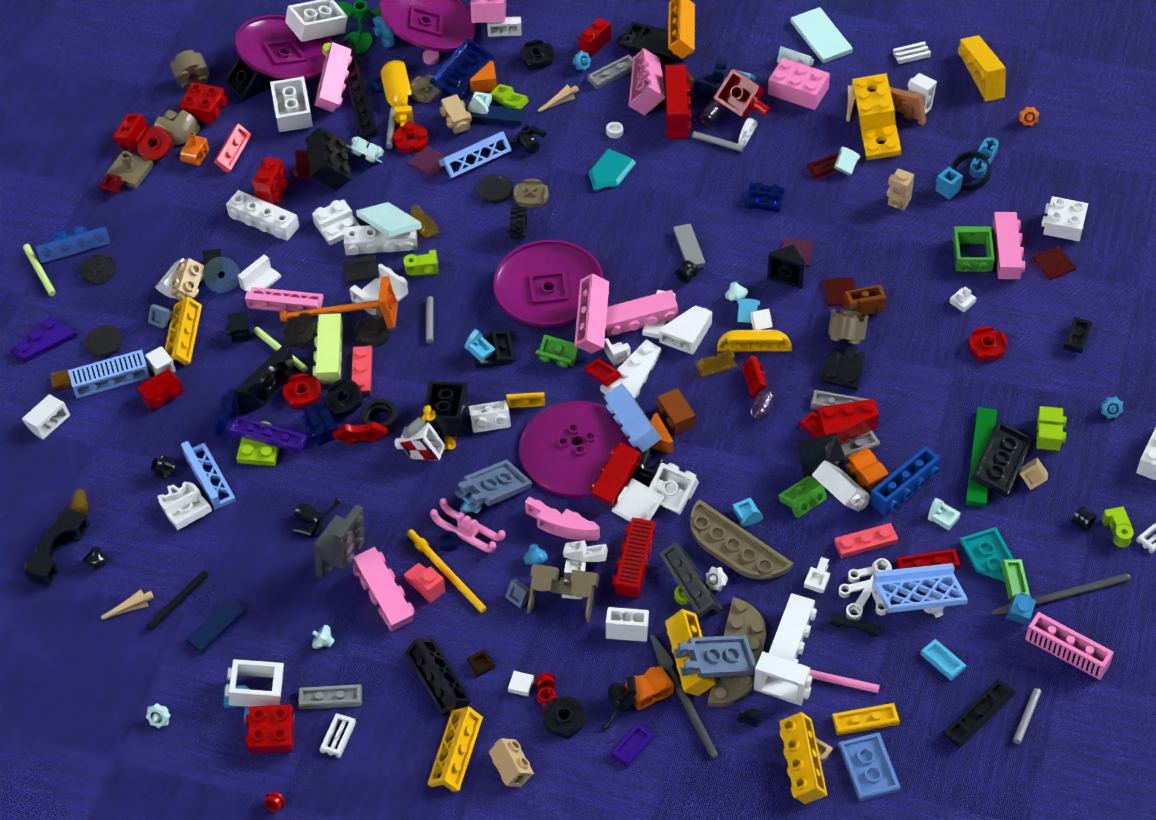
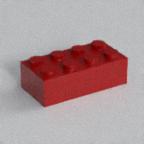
M665 65L667 139H688V132H691V121H688V119H691V109H688V107H691V96H687L690 95V84H687V82H690V72H686V65Z

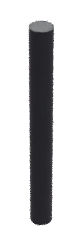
M203 570L146 625L147 628L151 631L156 628L209 576L208 573Z

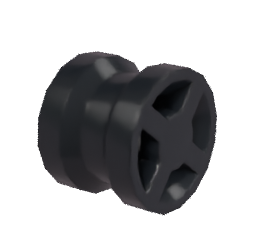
M686 260L682 263V267L675 271V274L681 282L688 284L692 277L698 274V268L693 262Z
M1082 506L1074 514L1071 522L1075 525H1080L1083 531H1087L1094 524L1097 515L1089 513L1087 508Z

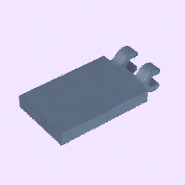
M504 460L464 476L463 481L457 485L460 490L456 491L455 494L459 498H464L470 492L472 494L470 498L473 502L469 503L468 506L472 510H476L483 503L490 506L531 488L532 482L508 460Z
M746 635L691 637L687 643H678L679 649L674 650L676 658L689 656L690 659L683 662L685 667H680L682 676H689L696 672L698 678L755 675L756 663Z

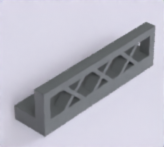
M674 542L659 553L698 616L702 617L711 609L717 613L723 610L692 560L680 545Z

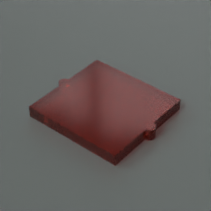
M1059 246L1044 250V252L1032 257L1049 280L1059 276L1063 277L1065 274L1076 270L1074 264Z
M837 277L836 279L823 280L827 306L844 307V292L856 289L853 277Z

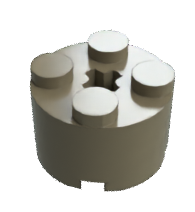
M186 50L177 54L174 62L171 61L170 68L177 84L183 90L187 91L192 82L200 84L208 82L209 70L200 52L194 53L193 50Z
M836 309L831 310L828 327L830 339L835 341L847 339L849 343L860 344V341L864 340L866 336L869 316L861 317L862 313L852 310L841 309L840 313H835Z

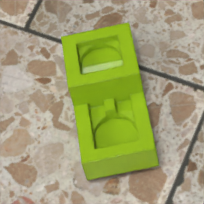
M499 84L490 93L494 100L508 108L522 109L529 102L526 95L514 93L513 87Z

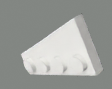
M646 339L617 369L622 377L608 387L602 384L600 391L607 395L622 383L634 399L638 397L643 383L646 382L650 370L653 369L661 354V347Z

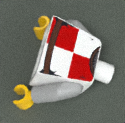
M427 405L423 408L424 415L421 418L418 417L409 426L405 427L401 438L395 439L396 449H404L412 459L440 460L445 449H455L456 443L451 436H445L443 443L430 423H425L426 420L432 421L435 419V411H431V406Z

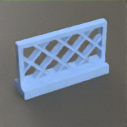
M952 563L874 572L872 589L874 593L879 594L888 613L967 604L968 601L954 575L955 568ZM939 588L946 592L945 594L936 591V589ZM919 590L921 592L926 593V595L923 596L916 592ZM898 592L906 595V598L898 596ZM954 594L956 596H959V598H953L949 595ZM930 596H934L936 598H939L940 600L930 599ZM914 598L920 602H912L910 599ZM893 600L900 604L891 605L890 602Z

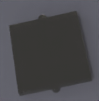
M376 255L344 260L346 268L344 273L347 276L348 284L379 278V264H377Z

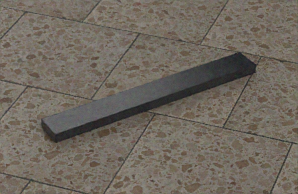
M349 36L336 44L351 49L350 56L352 61L347 67L349 74L345 81L360 137L368 140L378 135V130L353 39Z

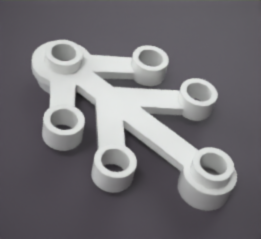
M880 558L872 564V567L859 570L851 569L848 572V580L853 584L840 585L839 595L842 598H848L852 592L863 590L856 603H851L847 606L846 617L848 619L856 621L861 619L862 608L871 594L876 603L875 612L878 615H885L887 613L879 594L874 593L872 583L874 572L892 570L888 560ZM872 575L870 580L859 582L860 577Z

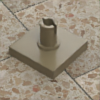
M122 151L105 173V176L107 173L121 176L124 179L122 185L136 189L152 169L154 163L153 160L131 154L128 151Z

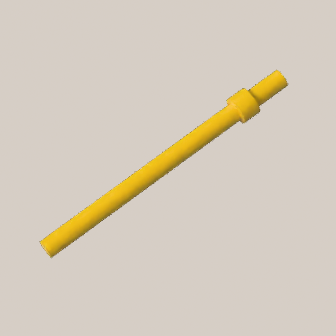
M410 529L407 532V536L415 543V547L420 552H423L480 613H484L487 607L429 547V543L424 538H420L413 529Z

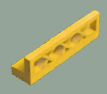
M188 296L173 307L164 349L173 361L176 359L185 366L191 363L202 308L201 304Z
M469 706L451 711L427 783L430 787L444 785L453 792L460 790L483 719L480 714Z

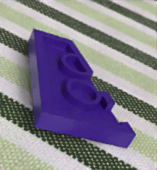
M50 315L10 351L13 356L26 363L44 354L47 349L53 346L58 347L63 344V341L69 338L74 339L78 336L76 331Z

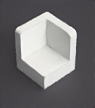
M608 338L604 339V351L613 366L625 362L630 357L631 352L628 343L622 344L619 342L612 345Z
M159 347L145 355L149 368L156 376L167 370V368H170L173 373L176 372L173 360L163 347Z

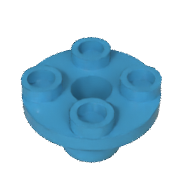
M381 16L374 17L372 19L375 25L373 30L376 36L381 37L386 49L394 46L393 36L396 34L386 25Z

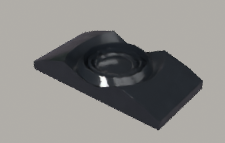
M631 22L620 42V47L634 55L644 48L659 57L663 63H683L685 58L681 59L668 49V30Z
M286 342L235 389L241 414L246 415L265 406L268 397L278 388L283 387L284 384L286 385L289 382L288 379L292 376L295 369L290 343Z

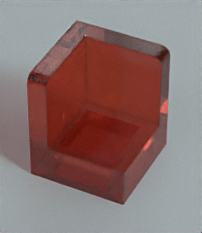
M295 150L296 165L294 177L312 178L307 150Z

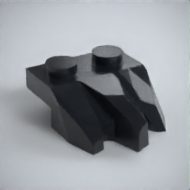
M847 343L844 352H840L838 348H835L829 353L825 361L820 381L858 390L865 367V352L854 354L852 343Z

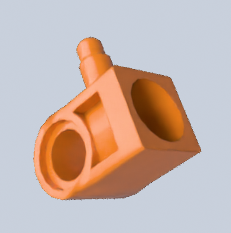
M191 132L188 141L181 150L180 160L184 163L200 166L209 151L207 138L196 136L194 132Z

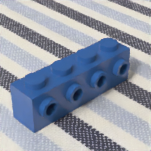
M925 446L871 490L870 505L883 516L890 511L893 512L900 502L909 499L916 489H921L928 479L934 478L938 474L940 457Z

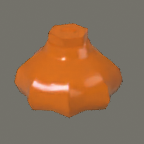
M1025 106L1019 112L1018 121L1024 127H1033L1039 121L1038 116L1040 113L1035 107Z

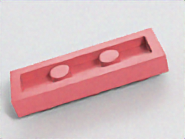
M239 123L235 125L214 163L226 173L231 171L251 133Z
M372 346L353 347L352 381L358 384L363 395H371Z
M891 523L834 538V544L841 559L898 543V537Z

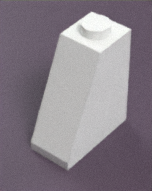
M695 305L660 328L659 342L693 355L712 324V311Z

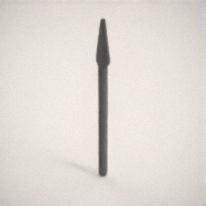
M1128 573L1031 599L1036 600L1035 606L1123 583L1129 581L1131 577ZM1010 603L993 610L991 615L1007 614Z
M652 634L650 637L659 665L663 667L673 682L674 688L709 756L713 759L716 758L718 752L687 693L684 692L681 686V681L673 668V659Z

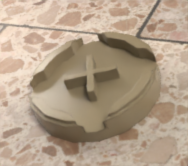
M418 76L410 83L411 97L417 102L430 103L439 99L443 94L442 82L436 76Z
M538 179L522 180V183H518L513 190L515 202L519 206L527 207L528 209L542 206L549 197L547 185L545 186Z

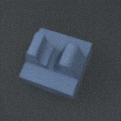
M153 304L150 306L148 323L164 329L168 326L172 312L169 309Z
M514 579L510 582L505 597L519 608L524 607L529 599L530 588L525 586L523 582Z

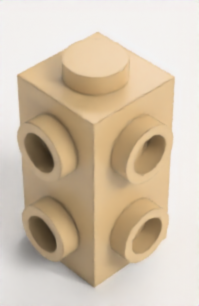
M457 94L441 99L442 107H440V113L442 117L446 118L448 128H451L454 134L471 129L470 122L472 117L470 112L466 111L464 101H460Z
M897 169L894 175L891 174L888 180L890 187L886 195L889 197L888 205L905 210L912 197L914 174L901 169Z
M190 258L180 262L176 268V278L171 283L172 290L170 294L179 301L187 296L192 299L195 298L199 292V282H201L204 276V265Z
M501 738L490 749L489 754L493 759V764L497 767L506 786L522 787L534 774L516 739Z

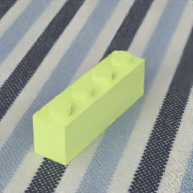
M341 313L319 314L318 322H315V332L318 333V336L314 337V345L317 351L313 353L314 362H316V366H313V377H317L320 384H333L341 379L343 338Z

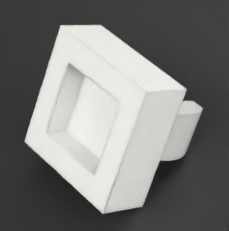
M964 287V289L961 288L950 298L949 303L965 312L976 303V297L971 294V290Z

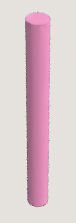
M810 670V676L813 679L875 693L879 692L880 685Z

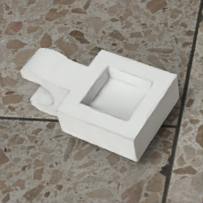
M821 557L817 569L810 568L804 582V588L824 593L830 578V573L826 572L829 566V559Z

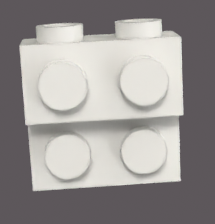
M344 199L341 201L334 200L330 206L325 208L319 207L312 213L315 226L329 245L344 240V227L360 226Z
M661 463L649 488L665 496L660 506L680 515L687 500L691 499L699 481L696 475L690 471L684 473L679 470L678 466L672 463H668V465Z

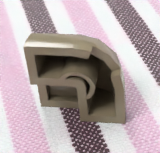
M168 110L163 117L158 116L154 123V126L162 127L168 132L173 142L171 148H174L175 145L186 143L191 132H194L196 135L200 130L198 121L184 110L180 113Z

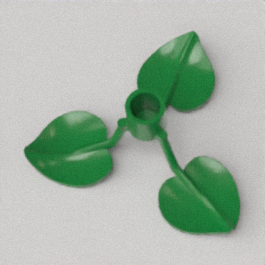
M362 0L356 1L354 6L346 2H336L348 16L347 20H352L354 15L359 20V33L355 31L350 32L345 38L351 36L357 54L365 53L372 46L373 40L370 33H362V20L367 17L368 13L372 18L378 15L381 16L379 6L372 13L370 8H367L366 2Z

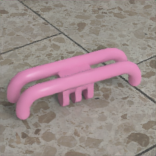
M445 498L440 499V506L447 515L457 520V527L443 520L438 515L436 509L430 511L432 520L439 527L487 553H492L496 550V543L494 541L501 542L505 539L506 534L504 530L496 533L479 524L477 520H472L471 517L465 516L464 513L452 509ZM479 532L494 541L486 544L475 538V536Z

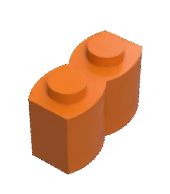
M867 447L848 456L846 459L845 468L847 472L853 475L858 485L867 492L874 489L889 476L886 468Z
M662 666L651 667L644 675L634 676L637 693L634 696L636 700L633 704L637 710L647 708L656 701L663 700L674 693V684Z

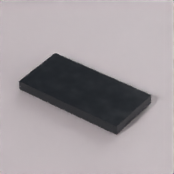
M998 421L971 480L1007 497L1033 438Z

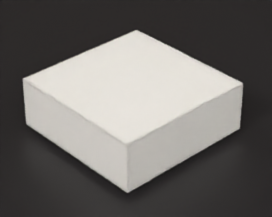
M769 309L750 312L753 330L773 327Z
M514 671L508 686V692L529 696L534 675Z

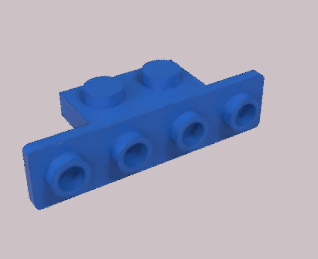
M77 226L72 228V231H59L55 233L54 236H51L53 241L37 245L36 251L40 263H45L110 244V239L105 226L89 231L87 227Z

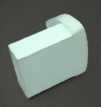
M475 91L468 105V111L487 114L489 111L488 107L492 101V94Z
M841 147L834 168L847 175H851L860 155L851 149Z
M935 498L929 511L928 520L950 530L960 518L961 513L944 504V501L939 498Z

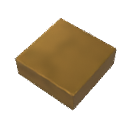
M69 369L50 373L53 391L72 388Z

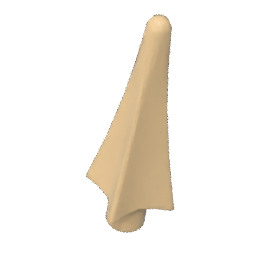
M853 83L851 86L848 85L847 122L850 121L856 103Z
M567 84L557 95L540 107L538 112L575 99L574 94L579 91L578 87L575 85L570 88Z
M140 589L129 599L102 615L101 619L105 620L125 612L149 607L147 601L154 598L152 591L143 594Z

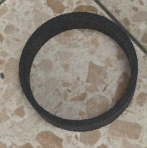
M968 151L957 156L952 162L951 168L956 170L961 162L969 158H979L987 163V171L982 179L973 184L962 183V190L973 191L983 187L989 181L991 166L986 156L982 153Z

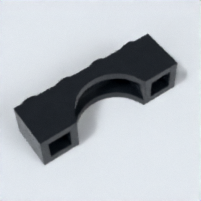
M65 507L62 513L57 516L54 525L46 532L45 538L36 547L31 559L25 563L24 571L28 580L46 587L51 585L59 573L57 565L53 560L54 553L67 542L81 540L90 526L85 514Z

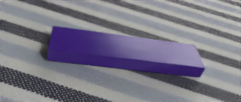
M240 416L235 418L229 428V433L296 453H301L308 440L305 434Z

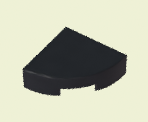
M750 709L744 712L742 710L738 715L737 721L757 727L760 711Z

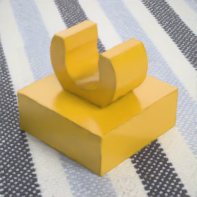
M412 106L394 107L396 124H400L401 127L406 122H413Z

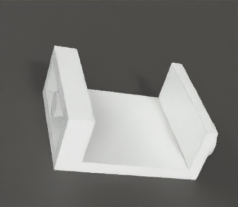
M380 263L378 265V277L363 289L356 285L349 289L351 301L360 303L378 300L381 277L389 276L397 301H400L408 294L407 281L402 276L399 277L392 269ZM380 307L364 309L376 319L383 315Z

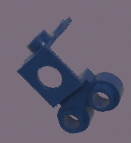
M718 57L711 81L721 83V85L725 80L726 73L724 72L728 64V60L725 57ZM698 79L695 81L692 91L701 97L710 96L714 98L720 87Z

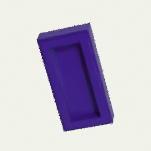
M637 723L612 750L611 756L628 768L654 739V734Z

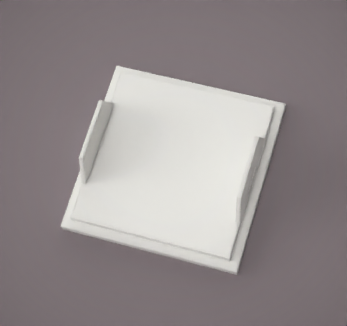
M632 478L629 484L623 488L611 511L631 522L632 517L651 520L665 496Z

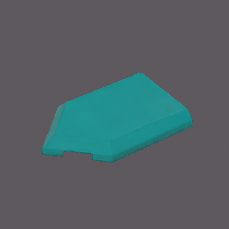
M611 149L605 150L588 171L593 191H599L605 187H618L636 165L634 159Z
M997 527L959 538L976 572L1004 582L1000 562L1014 558Z

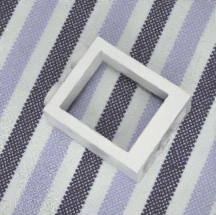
M824 460L812 474L817 481L845 506L859 512L868 505L871 496L839 467Z
M762 651L755 668L754 690L802 706L804 699L808 700L811 693L810 685L813 677L810 676V667Z
M233 659L232 668L228 667L227 680L231 681L230 684H226L225 697H229V705L245 707L280 705L284 663ZM237 675L273 678L272 691L236 689Z

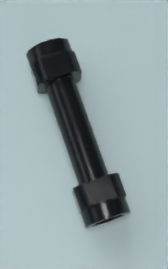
M833 612L830 624L840 628L842 625L868 632V636L879 637L881 625H878V623L871 622V624L844 618L841 613Z

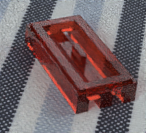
M834 153L808 163L806 169L810 170V174L813 175L815 180L837 172L839 170L835 169L834 166L839 154Z

